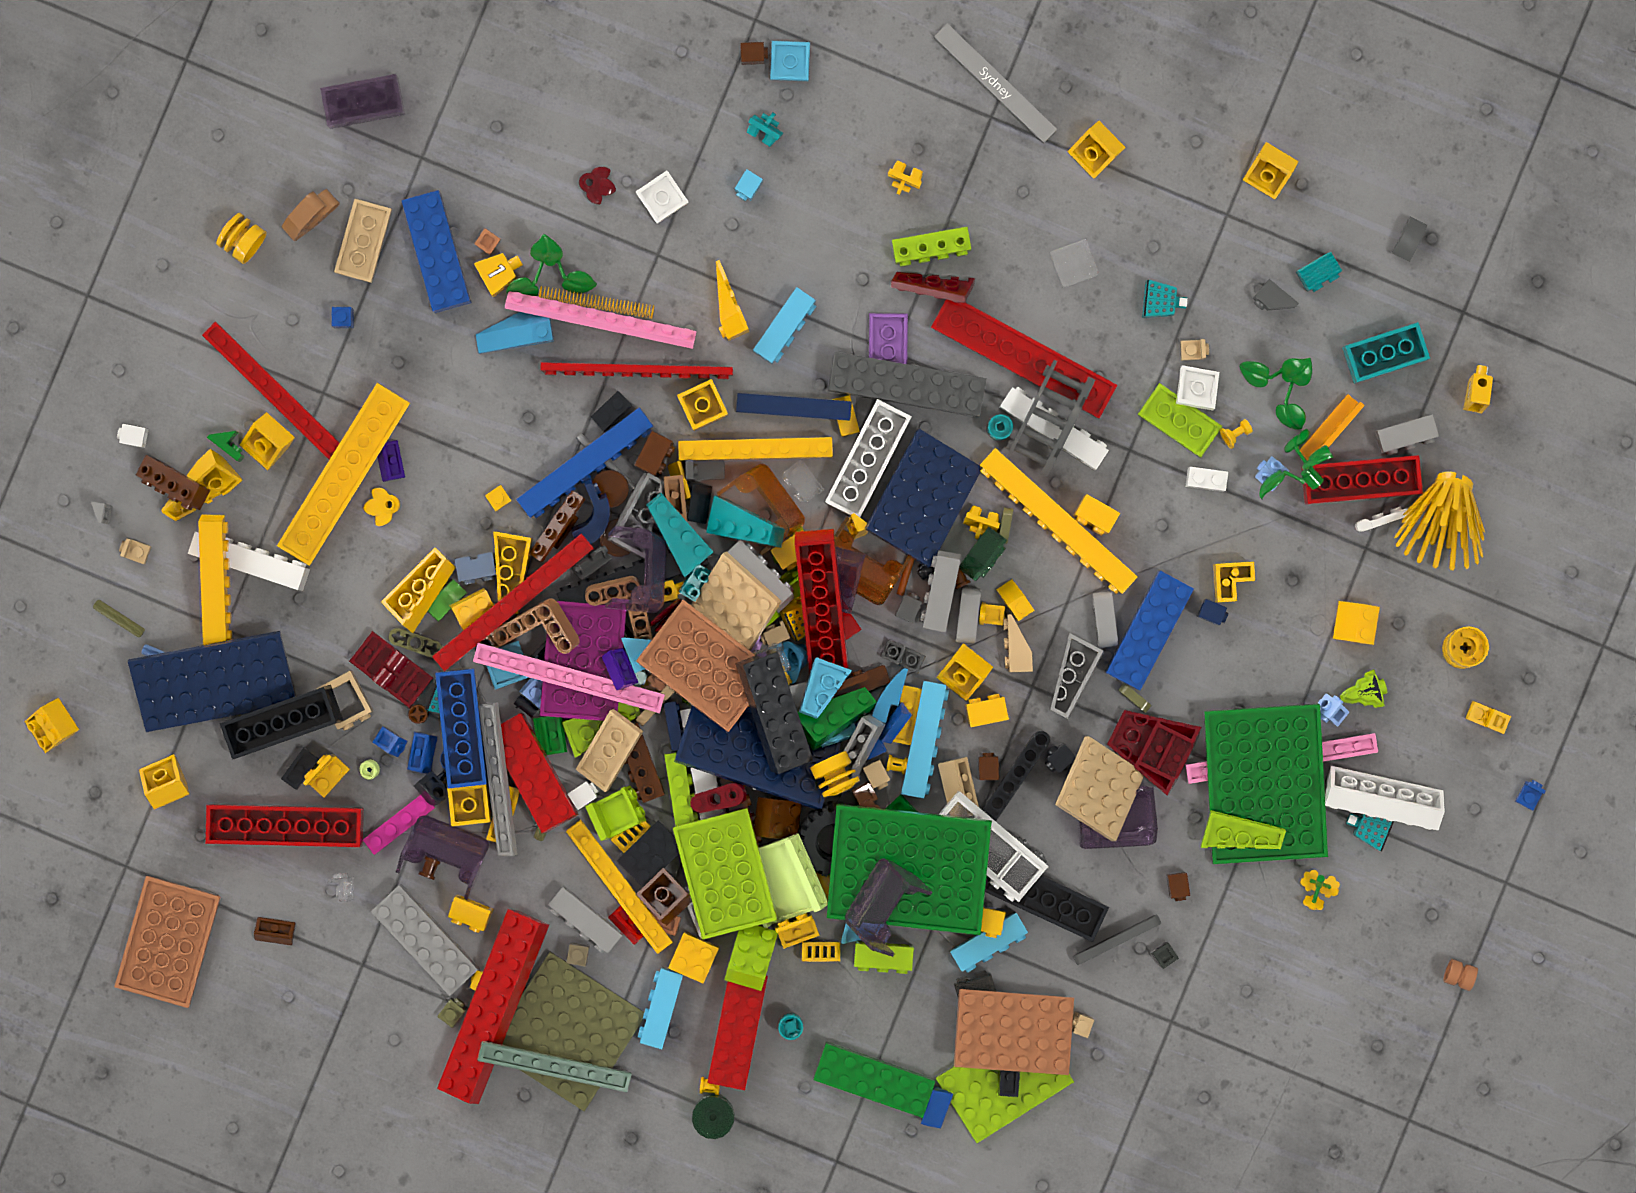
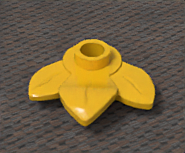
M374 488L372 489L373 499L365 503L363 510L367 514L375 516L376 526H384L391 521L392 515L399 510L400 501L396 496L389 495L385 489ZM389 501L392 502V507H391V508L388 507V502H389Z

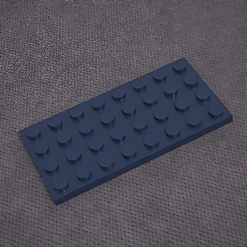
M280 631L128 659V666L146 732L250 713L296 697Z
M692 705L674 762L821 810L825 800L822 793L828 790V786L819 788V785L825 779L824 777L815 779L810 767L837 755L841 742L825 747L820 746L815 751L809 746L813 761L777 774L770 770L750 707L746 708L730 731L727 732Z

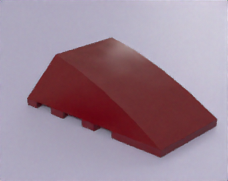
M1124 710L1107 745L1127 762L1134 765L1136 770L1168 796L1196 744L1202 727Z

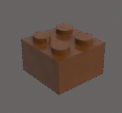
M651 431L635 463V467L655 477L658 474L662 475L666 468L664 463L666 458H671L675 450L673 441Z
M758 797L754 826L755 836L783 839L798 834L802 804L787 799Z
M662 868L636 894L666 926L692 902L691 895L665 868Z

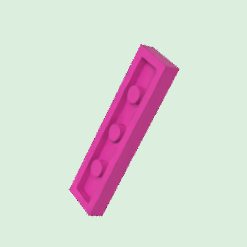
M420 795L364 838L363 841L375 855L436 807L428 804Z

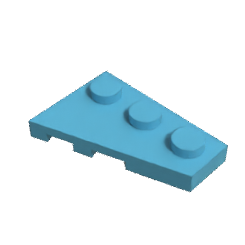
M816 657L799 712L817 719L852 670Z

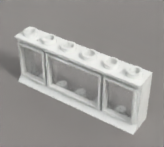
M960 791L953 796L938 814L992 820L987 876L991 879L989 883L996 889L1001 887L1005 890L1004 895L1012 902L1014 900L1019 902L1049 867Z

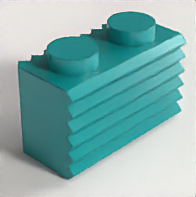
M1330 251L1296 271V274L1306 291L1312 290L1314 293L1323 287V282L1329 280L1331 283L1340 277L1338 274L1342 272V269Z

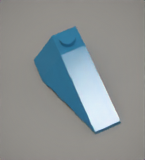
M518 312L476 334L478 353L554 342L551 318Z

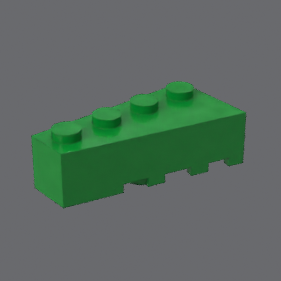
M866 687L831 699L817 719L798 711L807 743L813 751L874 710L877 701Z

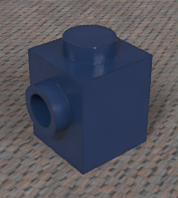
M1204 599L1197 617L1219 626L1221 622L1225 623L1229 613L1226 612L1227 607Z

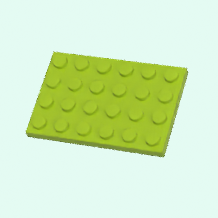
M748 808L673 827L702 940L777 920Z
M953 1066L936 1077L942 1089L953 1093L951 1103L976 1143H979L1074 1083L1070 1074L1020 1072L1018 1097L998 1096L1000 1070Z

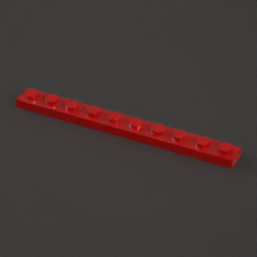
M214 322L202 336L330 460L340 442L217 322Z
M541 362L540 369L542 372H545V375H556V372H564L565 376H576V372L583 373V376H595V373H602L604 377H614V373L622 374V377H633V374H641L643 378H652V374H660V378H671V375H679V378L690 379L691 375H698V379H710V376H717V379L727 380L729 376H733V367Z
M582 533L437 651L432 656L434 660L446 671L594 548Z

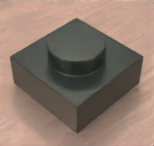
M1168 942L1152 952L1162 969L1179 959Z

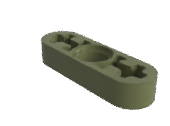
M395 628L389 633V641L393 645L433 658L431 650L425 648V652L421 651L425 646V640L428 641L426 645L434 646V644H437L439 650L443 647L436 640L400 628ZM399 631L401 632L400 636L407 638V634H409L410 637L407 639V646L403 645L405 643V641L398 640V642H395L393 634H397ZM415 637L421 640V646L417 649H414L410 644L411 640Z

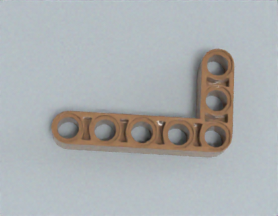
M627 576L593 584L586 588L585 598L587 603L592 606L626 599L635 639L643 637L650 640L653 639L640 582L636 577ZM633 582L637 587L634 590H628L626 588L627 584ZM610 587L618 589V592L614 595L609 594L607 591ZM592 591L599 593V597L596 599H591L588 595ZM639 601L641 606L635 609L631 607V603ZM638 619H643L645 625L638 627L635 625V622Z
M549 598L505 622L480 643L499 648L542 624L557 650L567 654L578 646L579 637L559 603L555 599Z

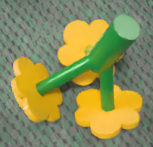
M1316 870L1306 871L1300 881L1306 891H1315L1314 895H1307L1303 900V904L1311 910H1322L1324 907V901L1318 897L1319 891L1325 894L1327 898L1337 896L1339 893L1340 883L1336 881V878L1329 876L1325 879L1323 875L1318 876Z

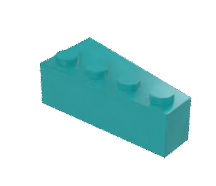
M661 492L647 504L682 575L686 577L713 553L712 549Z
M714 495L706 533L781 548L785 529L726 498Z

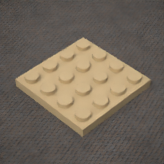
M725 552L721 555L708 576V582L704 583L700 589L701 594L696 602L693 601L691 606L751 651L782 601L734 557Z
M1086 736L1055 805L1107 839L1116 841L1144 776L1134 768V765L1096 740Z

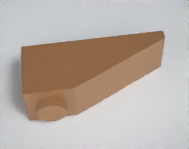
M683 475L663 477L665 498L687 521Z

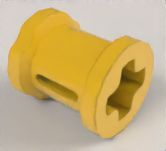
M889 754L886 771H897L905 775L908 758H896Z
M702 1076L699 1094L707 1092L715 1093V1095L719 1096L720 1086L707 1083L708 1079Z

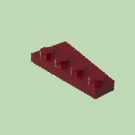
M896 272L891 280V288H896L899 291L915 292L918 295L934 296L937 299H948L956 303H965L975 284V278H968V281L959 280V277L951 276V279H940L939 275L922 277V274Z

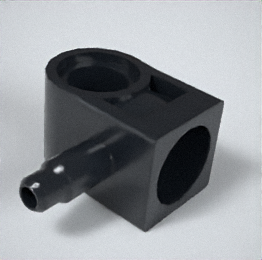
M431 770L414 785L415 789L430 805H439L448 796V789L442 782L447 777L446 770L437 776ZM434 790L440 794V798L434 796Z

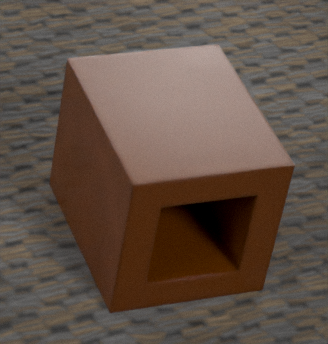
M764 42L741 43L742 65L764 64V59H768V47H764Z
M982 753L983 757H978L979 780H999L998 756H994V753Z
M1187 873L1167 874L1169 897L1171 899L1174 898L1175 901L1186 900V896H1190Z

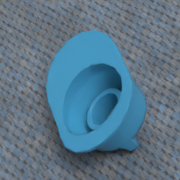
M787 641L781 645L779 657L782 666L792 680V683L789 685H793L799 677L800 670L806 666L808 655L804 644H793Z

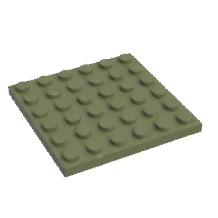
M550 951L522 994L502 1045L613 1068L643 1021L644 1011L576 967L566 963L565 960ZM520 1070L583 1111L586 1110L600 1088L595 1085Z

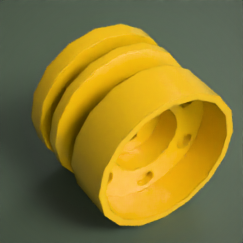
M237 213L223 227L216 245L220 248L224 247L225 252L235 248L232 256L240 263L245 264L260 248L267 232L258 225H253L248 229L251 222L250 219H244L243 214Z
M1470 626L1462 627L1449 633L1442 645L1443 656L1447 663L1459 669L1470 668L1480 664L1488 655L1489 650L1488 639L1485 634L1478 628ZM1463 645L1464 647H1467V651L1463 652V650L1460 649V646Z
M846 751L810 767L815 779L823 777L825 779L819 785V788L829 787V790L822 793L823 797L836 796L852 788L860 781L858 776L852 779L849 778V775L856 772L855 769L845 770V767L851 763Z

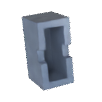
M494 553L477 555L478 559L473 560L470 556L454 559L458 582L468 585L475 583V579L482 578L483 582L494 580V576H497Z

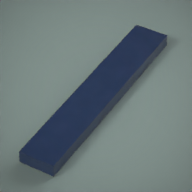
M738 393L736 412L850 421L852 401Z

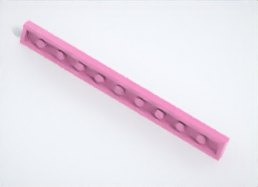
M509 291L505 303V309L693 349L697 332L668 324L637 319L631 316L604 312L594 308L525 295L519 292Z
M478 643L473 662L657 713H660L665 694L633 685L616 690L611 679Z
M1375 733L1322 742L1323 762L1378 753ZM1207 761L1185 764L1188 784L1208 781Z

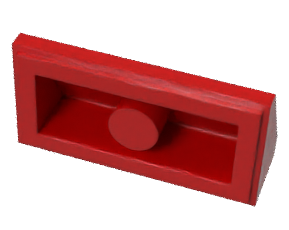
M621 905L608 917L632 944L635 945L643 937V934Z

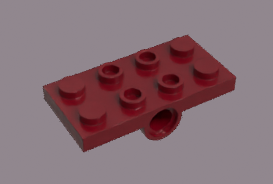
M374 631L370 633L349 660L350 663L370 677L377 685L388 691L409 708L412 707L433 680L430 674Z

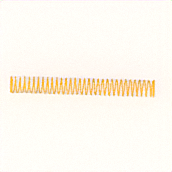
M542 286L540 287V291H539V297H540V298H541ZM552 287L551 295H550L551 300H552L553 287ZM559 289V293H558V297H557V300H558V301H559L560 289ZM563 289V291H562V296H561L562 302H563V292H564V289ZM570 291L569 298H568L569 304H571V303H570L571 291ZM581 292L580 299H579V303H580V306L582 307V305H581L582 292ZM584 294V298H583L584 307H586V305H585V294ZM588 294L587 301H586L587 307H588L589 294ZM593 295L591 296V300H590L591 308H593V306H592V297H593ZM599 296L597 306H598V309L600 310V308H599L600 296ZM602 297V302H601L602 310H604V308H603V298H604V297ZM610 298L608 307H609V311L611 312V310H610L611 298ZM613 299V303H612L613 312H615V309H614V299ZM617 299L616 306H615L616 312H617L618 299ZM622 300L620 301V305H619L620 314L622 313V311H621V302H622ZM628 301L627 307H626V311H627V314L629 315V313H628L629 301ZM631 302V306H630L631 316L633 315V313H632V303H633V302ZM640 303L638 304V309H637L638 317H640V315H639ZM642 304V308H641L642 318L644 317V314H645V317L647 318V316H646L647 304H646V307H645L644 314H643V304ZM651 305L649 306V310H648L649 319H650V318L652 319V317H653L654 305H653V308H652L651 316H650V307H651Z

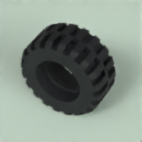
M833 801L827 802V805H824L821 810H811L807 818L803 819L799 831L800 838L815 872L819 871L825 877L831 874L832 855L820 849L817 838L821 829L827 825L835 824L837 804H833Z

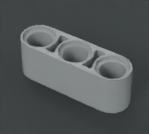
M962 587L956 642L975 644L981 589Z
M1112 591L1092 593L1098 647L1118 646Z

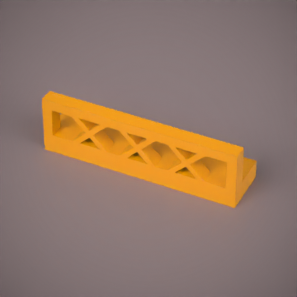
M1347 394L1300 448L1304 458L1309 460L1310 455L1324 445L1329 447L1365 405L1362 402H1357Z

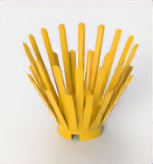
M1456 472L1439 473L1435 482L1403 514L1406 515L1402 520L1404 524L1394 538L1399 537L1405 528L1406 530L1396 543V547L1402 544L1428 507L1404 551L1405 556L1409 554L1416 540L1422 537L1433 516L1417 557V563L1422 562L1429 542L1430 545H1435L1440 531L1433 561V568L1438 567L1447 531L1446 548H1451L1449 568L1454 570L1458 532H1460V543L1464 552V567L1468 569V519L1475 563L1479 564L1477 544L1480 556L1483 558L1480 538L1484 541L1483 532L1485 533L1472 492L1473 482L1467 476L1462 475L1461 480L1455 478Z

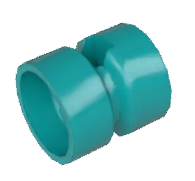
M995 415L988 423V434L994 440H1005L1013 431L1011 419L1006 415Z
M795 1013L783 1015L778 1024L779 1033L787 1040L799 1038L803 1032L801 1017Z

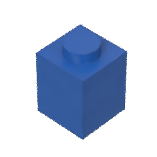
M332 307V327L354 328V309L352 307Z

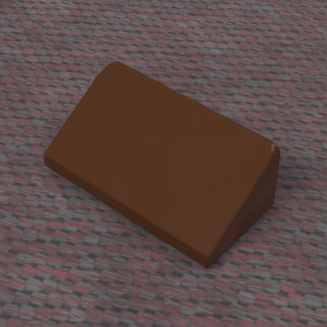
M258 917L254 930V939L257 941L292 945L296 922Z

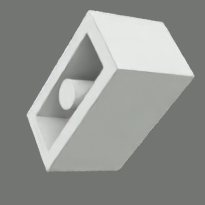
M1189 467L1185 487L1224 492L1226 491L1228 472Z

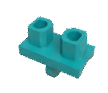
M774 112L770 116L763 113L761 118L754 115L748 121L750 125L747 133L756 137L760 130L763 131L766 135L762 142L769 147L783 135V132L777 129L779 122L774 120L776 116Z
M699 564L687 575V579L679 592L696 602L701 594L700 589L704 583L708 582V576L712 571Z

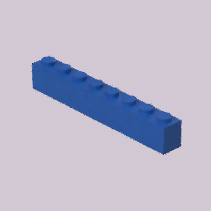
M639 407L516 500L530 518L535 517L537 519L545 513L544 508L548 505L553 507L560 502L559 497L564 493L568 496L572 490H576L575 485L579 482L584 484V481L591 478L590 474L595 470L597 473L606 467L605 463L610 459L615 461L622 455L621 451L627 447L629 450L637 444L636 440L639 437H647L654 427Z

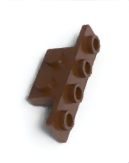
M573 490L570 492L529 552L530 555L543 562L553 547L559 548L570 532L571 527L579 519L575 514L584 503L585 498Z
M885 665L865 672L861 669L851 673L852 677L844 680L841 687L834 694V698L864 687L869 691L890 683Z

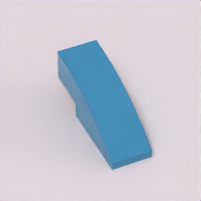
M903 668L880 695L872 713V716L879 721L886 723L890 705H899L908 669Z

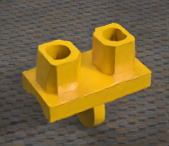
M897 161L888 172L889 177L901 181V183L896 181L892 183V186L898 188L896 194L900 195L902 190L910 192L911 188L905 184L920 189L923 171L913 168L910 176L905 175L903 172L906 164Z
M972 506L971 510L967 512L963 524L970 526L969 531L976 533L975 539H978L980 535L987 537L988 533L996 535L1000 525L998 523L999 514L989 512L988 517L984 518L980 516L982 509Z

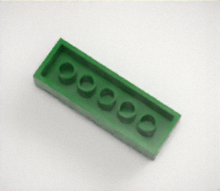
M826 1042L813 1077L814 1081L921 1118L924 1116L935 1084V1079L829 1042Z

